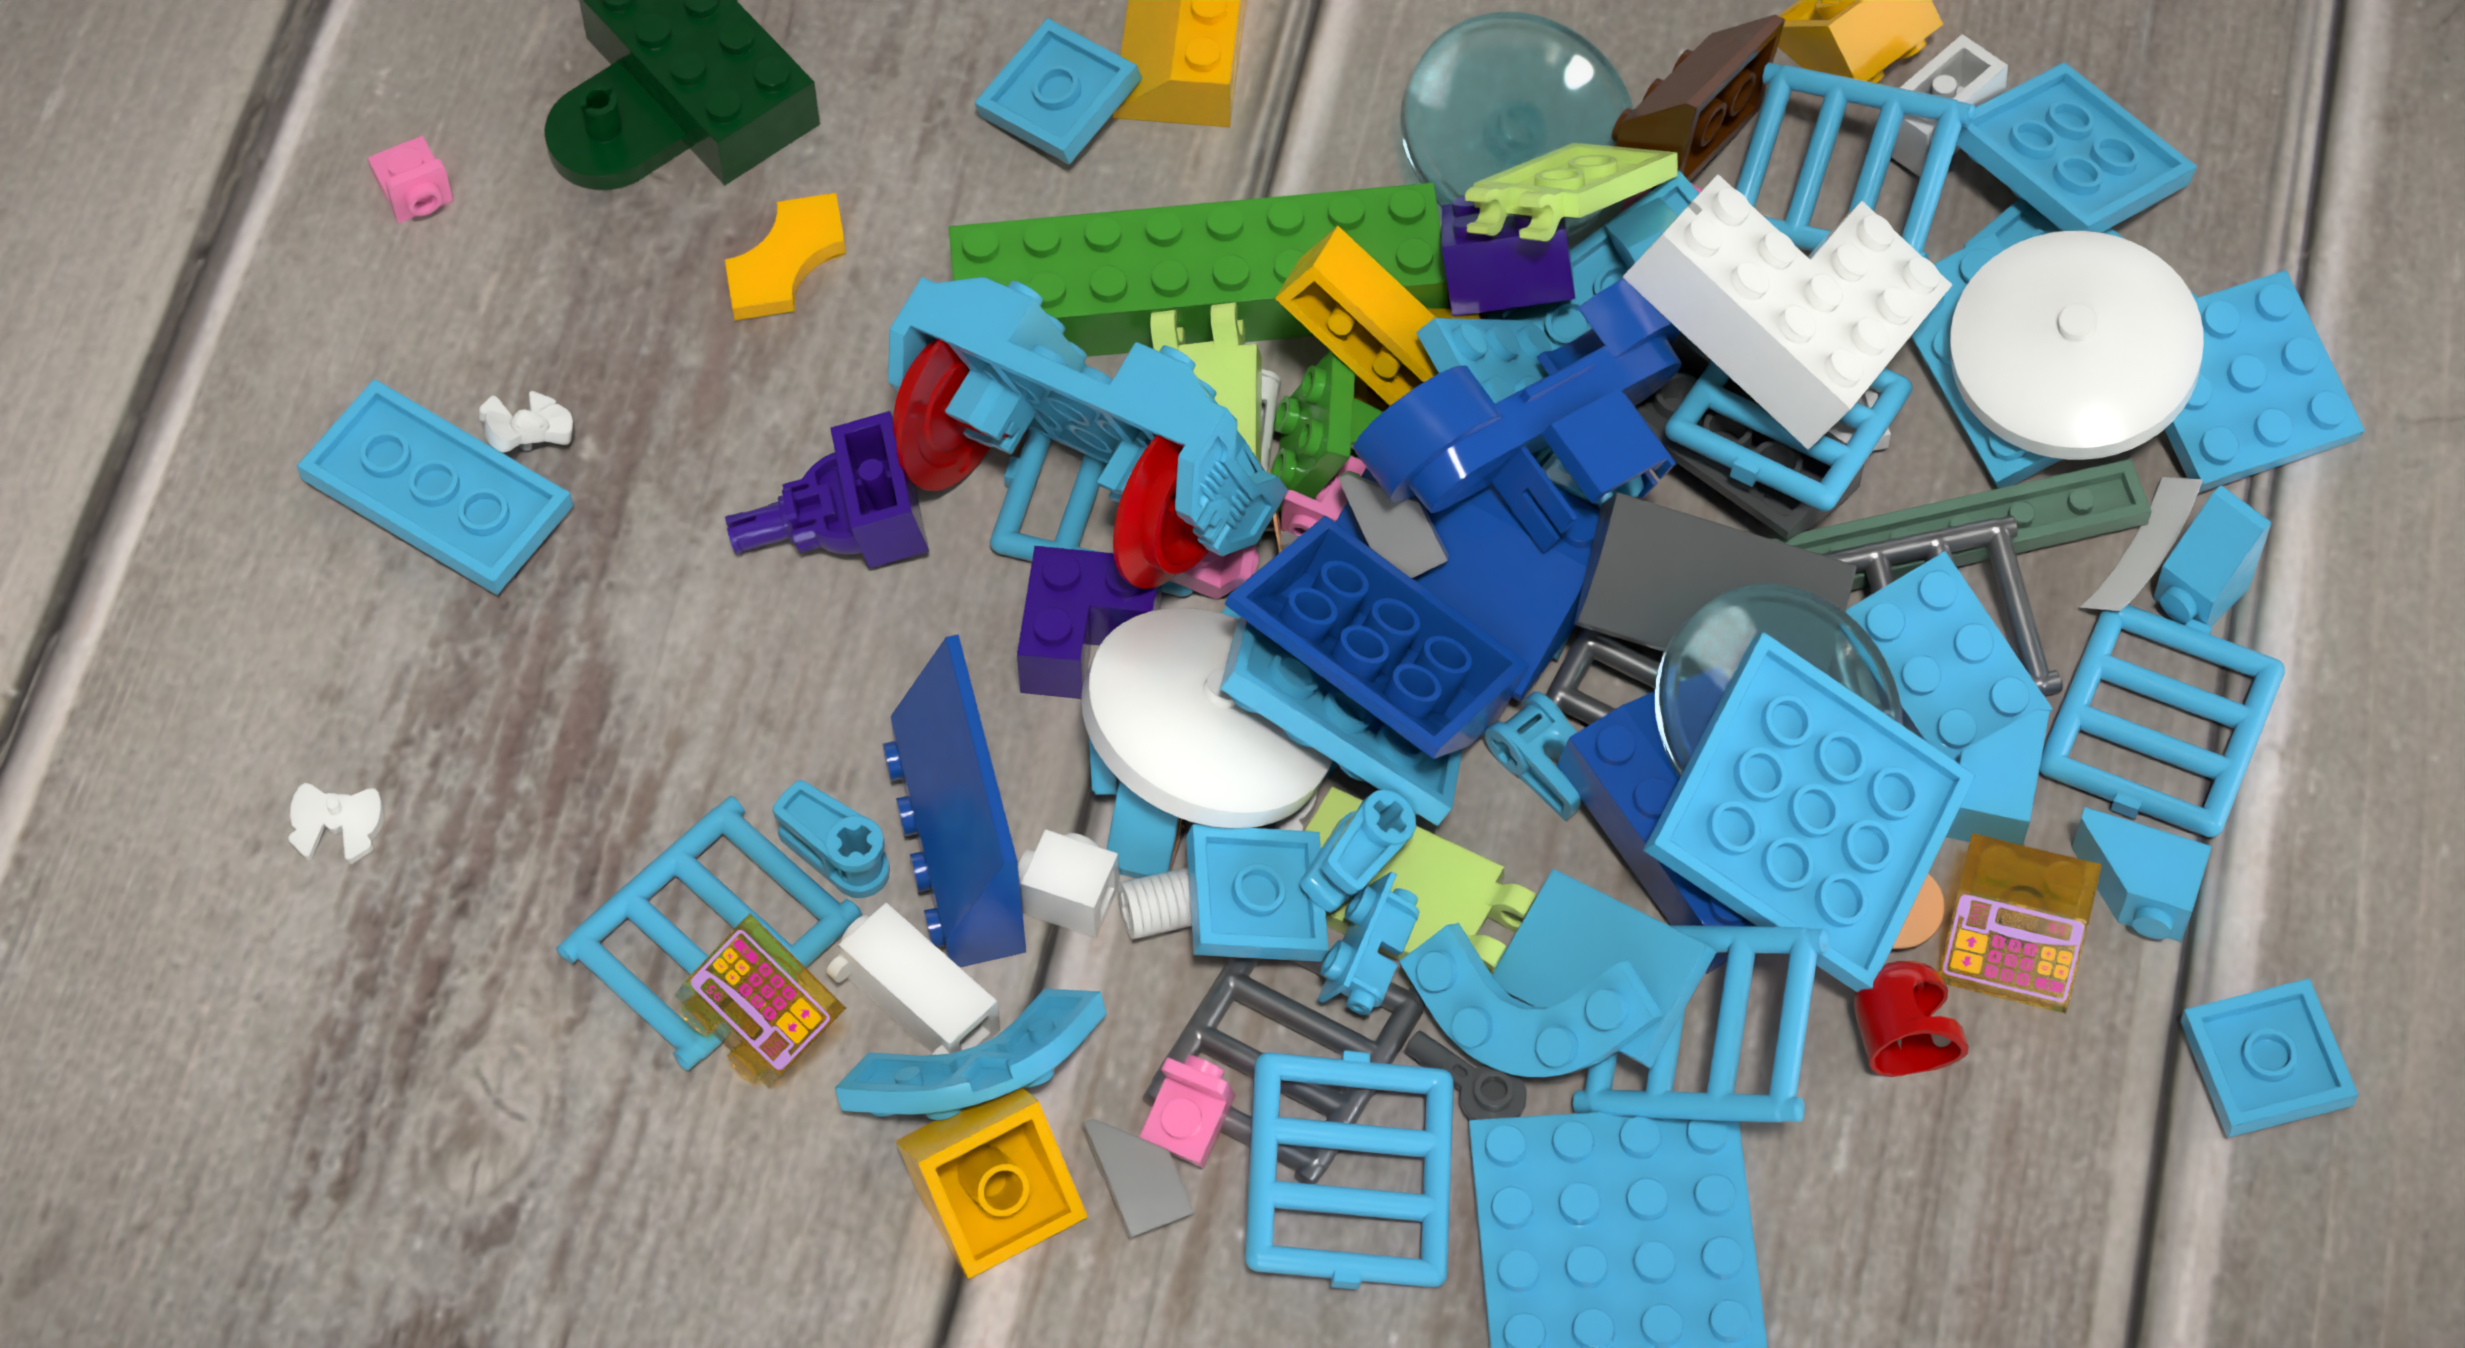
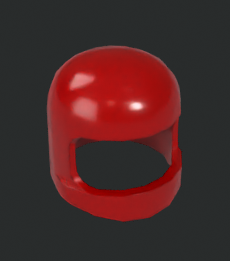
M1918 961L1887 963L1874 979L1873 989L1855 991V1017L1869 1066L1875 1073L1888 1077H1898L1933 1071L1956 1063L1968 1055L1969 1046L1962 1025L1955 1019L1932 1016L1948 999V988L1944 979L1931 966ZM1931 1034L1943 1036L1951 1040V1042L1944 1047H1938L1934 1044ZM1899 1039H1902L1901 1048L1897 1042Z

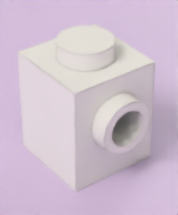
M1045 829L1036 850L1027 849L1018 865L1023 914L1097 938L1120 882L1118 853L1100 848L1088 837L1077 833L1061 835Z

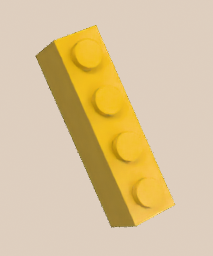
M1339 226L1335 227L1298 260L1275 299L1390 406L1420 384L1439 374L1416 333L1436 317Z

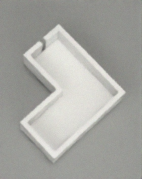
M1719 174L1680 213L1623 276L1646 300L1808 450L1851 410L1952 286L1938 272L1936 266L1931 261L1922 257L1893 230L1886 219L1877 215L1863 201L1807 257L1794 245L1787 235L1775 228L1748 202L1742 193L1732 188Z

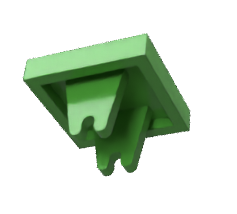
M1331 350L1327 352L1316 366L1312 365L1306 370L1300 386L1290 397H1283L1278 405L1274 420V430L1280 433L1279 451L1273 461L1271 472L1280 478L1288 490H1293L1312 499L1318 495L1334 475L1338 474L1350 456L1360 459L1354 451L1353 445L1371 422L1383 413V411L1354 398L1355 373ZM1281 504L1278 507L1279 512H1281Z

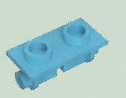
M1391 871L1369 886L1365 885L1363 889L1352 896L1345 911V919L1351 922L1343 941L1338 940L1324 959L1320 973L1326 977V981L1317 1000L1324 1003L1337 994L1342 993L1348 997L1347 1007L1363 1015H1369L1373 1007L1382 1005L1398 964L1377 953L1379 946L1397 956L1403 953L1420 914L1419 909L1416 907L1418 897L1414 893L1401 888H1396L1393 892L1390 891L1397 874Z

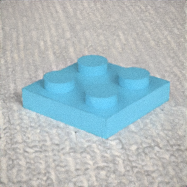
M1046 18L974 104L980 117L1070 165L1138 85L1142 77L1136 64Z
M1192 824L1186 835L1194 955L1322 962L1329 951L1326 910L1315 903L1300 886V880L1321 849L1320 832L1264 828H1219Z
M2310 978L2184 1009L2180 1022L2227 1138L2354 1106L2359 1094Z

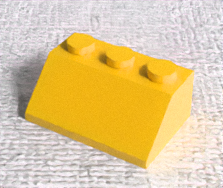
M1128 0L1120 56L1137 65L1142 80L1115 110L1112 118L1230 128L1247 0Z

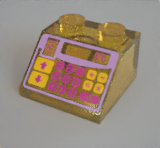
M1972 833L1938 974L1944 979L1946 985L2066 1014L2090 922L2102 864Z
M750 913L689 976L675 994V997L683 1004L679 1008L683 1018L697 1032L704 1036H708L712 1032L730 1050L727 1054V1059L735 1070L752 1083H756L760 1079L769 1089L829 1029L846 1009Z

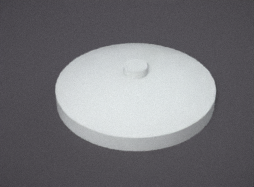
M2053 232L2026 239L2003 250L1990 259L1971 278L1958 300L1953 315L1950 333V360L1953 376L1963 400L1980 422L2003 440L2023 450L2051 458L2068 460L2103 458L2128 451L2149 441L2169 426L2182 412L2197 385L2201 370L2204 346L2203 326L2197 304L2187 285L2171 266L2148 249L2132 241L2100 232Z
M1195 608L1161 609L1131 618L1115 628L1099 646L1086 673L1082 687L1081 705L1086 730L1097 753L1112 773L1131 791L1155 807L1178 818L1211 827L1242 829L1268 825L1285 819L1307 804L1321 785L1330 768L1332 759L1313 747H1305L1296 743L1286 734L1283 728L1257 712H1249L1242 709L1231 699L1229 694L1220 689L1236 623L1239 619L1226 614Z

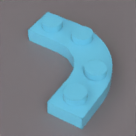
M1459 923L1446 925L1399 961L1429 1011L1450 1039L1479 1062L1511 1075L1549 1077L1586 1069L1608 1058L1664 1017L1629 960L1616 962L1568 999L1551 1007H1532L1512 998L1493 978Z
M1044 989L1021 1015L996 1037L975 1047L950 1054L906 1055L868 1052L835 1087L841 1110L870 1112L874 1116L879 1117L893 1114H926L931 1120H944L959 1114L964 1107L995 1099L1021 1087L1041 1085L1052 1078L1054 1075L1053 1068L1081 1045L1089 1033L1106 1016L1107 1012L1101 991Z

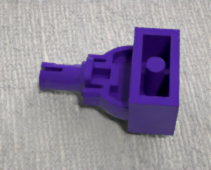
M891 411L830 427L835 452L817 461L805 473L802 479L782 484V495L778 496V502L751 511L725 516L729 539L736 554L790 538L792 544H796L799 553L818 547L838 554L862 553L869 568L929 552L916 486L908 481L903 469L899 465Z

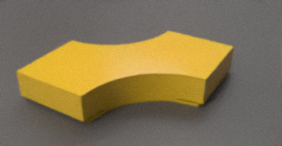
M836 193L777 201L776 219L766 238L750 251L725 259L734 321L794 312L796 293L804 278L820 264L846 254Z

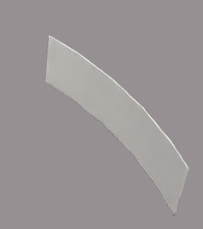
M2162 477L2150 506L2152 513L2148 524L2140 526L2135 538L2115 569L2080 608L2121 611L2137 596L2158 570L2174 545L2192 510L2203 479Z

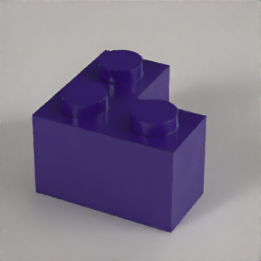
M1465 195L1454 199L1452 204L1442 205V252L1452 316L1575 299L1574 274L1565 217L1561 218L1554 236L1549 241H1536L1519 237V230L1529 226L1532 216L1514 214V216L1506 217L1501 231L1494 236L1470 234L1467 232V225L1475 222L1480 212V208L1475 207V202L1465 201Z
M1034 546L1017 650L1020 693L1081 699L1082 687L1088 671L1091 646H1100L1115 628L1131 618L1147 612L1160 610L1162 585L1151 589H1142L1127 583L1118 572L1114 553Z

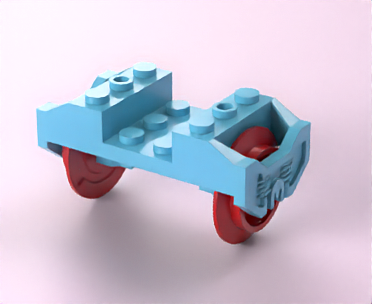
M921 277L889 329L888 382L898 391L893 413V431L896 439L899 465L910 483L927 491H939L949 488L972 472L991 447L1012 454L1028 428L1107 463L1097 483L1101 487L1110 490L1109 498L1119 503L1113 532V553L1118 572L1127 583L1142 589L1155 588L1170 581L1177 574L1193 568L1209 551L1225 556L1258 543L1287 494L1288 489L1279 477L1264 470L1250 446L1238 432L1237 419L1226 407L1217 404L1214 400L1217 394L1216 391L1196 376L1193 372L1196 365L1188 356L1170 346L1163 345L1160 351L1135 342L1114 379H1112L1103 372L1087 366L1085 363L1087 354L1064 337L1065 326L1041 308L1042 297L1028 286L1017 281H1011L1008 286H1005L986 277L935 283Z

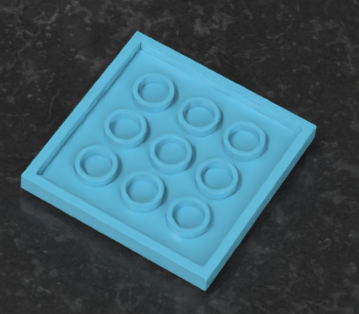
M1762 632L1754 637L1748 645L1643 851L1756 926L1827 929L1830 936L1829 948L1826 953L1817 954L1816 965L1856 992H1859L1861 989H1873V981L1887 960L1975 774L1765 632Z
M1602 1112L1469 1120L1468 1134L1489 1348H1768L1739 1121L1646 1118L1640 1116L1618 1117Z

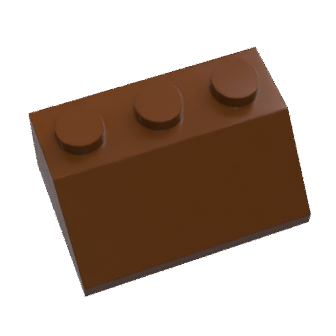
M1774 14L1711 33L1694 51L1686 49L1678 58L1672 72L1664 80L1657 78L1653 81L1643 101L1634 110L1626 108L1621 113L1611 134V139L1616 142L1615 147L1677 152L1678 171L1680 170L1690 182L1760 110L1767 84L1763 83L1764 68L1767 63H1773L1785 19Z

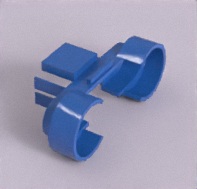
M1623 278L1578 307V310L1592 329L1553 351H1544L1537 356V359L1549 376L1494 403L1467 365L1453 367L1420 384L1374 419L1357 438L1353 445L1354 451L1392 503L1403 502L1416 496L1431 513L1444 510L1493 484L1542 552L1545 553L1556 543L1560 536L1530 497L1527 490H1530L1560 533L1565 532L1578 517L1532 456L1533 453L1549 445L1592 504L1598 502L1606 493L1641 475L1644 489L1639 493L1642 499L1658 484L1649 470L1652 469L1656 476L1661 479L1676 464L1635 406L1659 390L1681 368V361L1670 345L1681 331Z

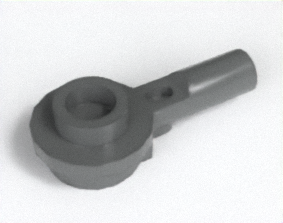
M1421 1030L1417 1031L1408 1042L1405 1049L1406 1053L1428 1068L1445 1069L1451 1073L1454 1087L1461 1091L1460 1104L1470 1120L1521 1116L1526 1107L1527 1090L1520 1076L1498 1071L1487 1065L1475 1068Z

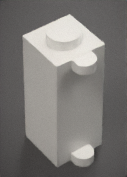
M884 903L871 916L863 915L857 918L843 934L841 943L838 944L840 954L829 964L826 973L836 982H841L848 978L932 1055L950 1054L975 1047L991 1039L1001 1030L997 1000L888 903Z

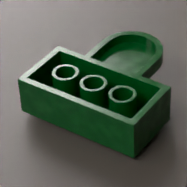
M579 0L586 38L611 65L568 91L553 105L545 122L544 136L550 161L556 171L569 182L583 188L614 190L629 186L643 179L688 149H691L725 186L819 126L820 118L814 80L737 0Z

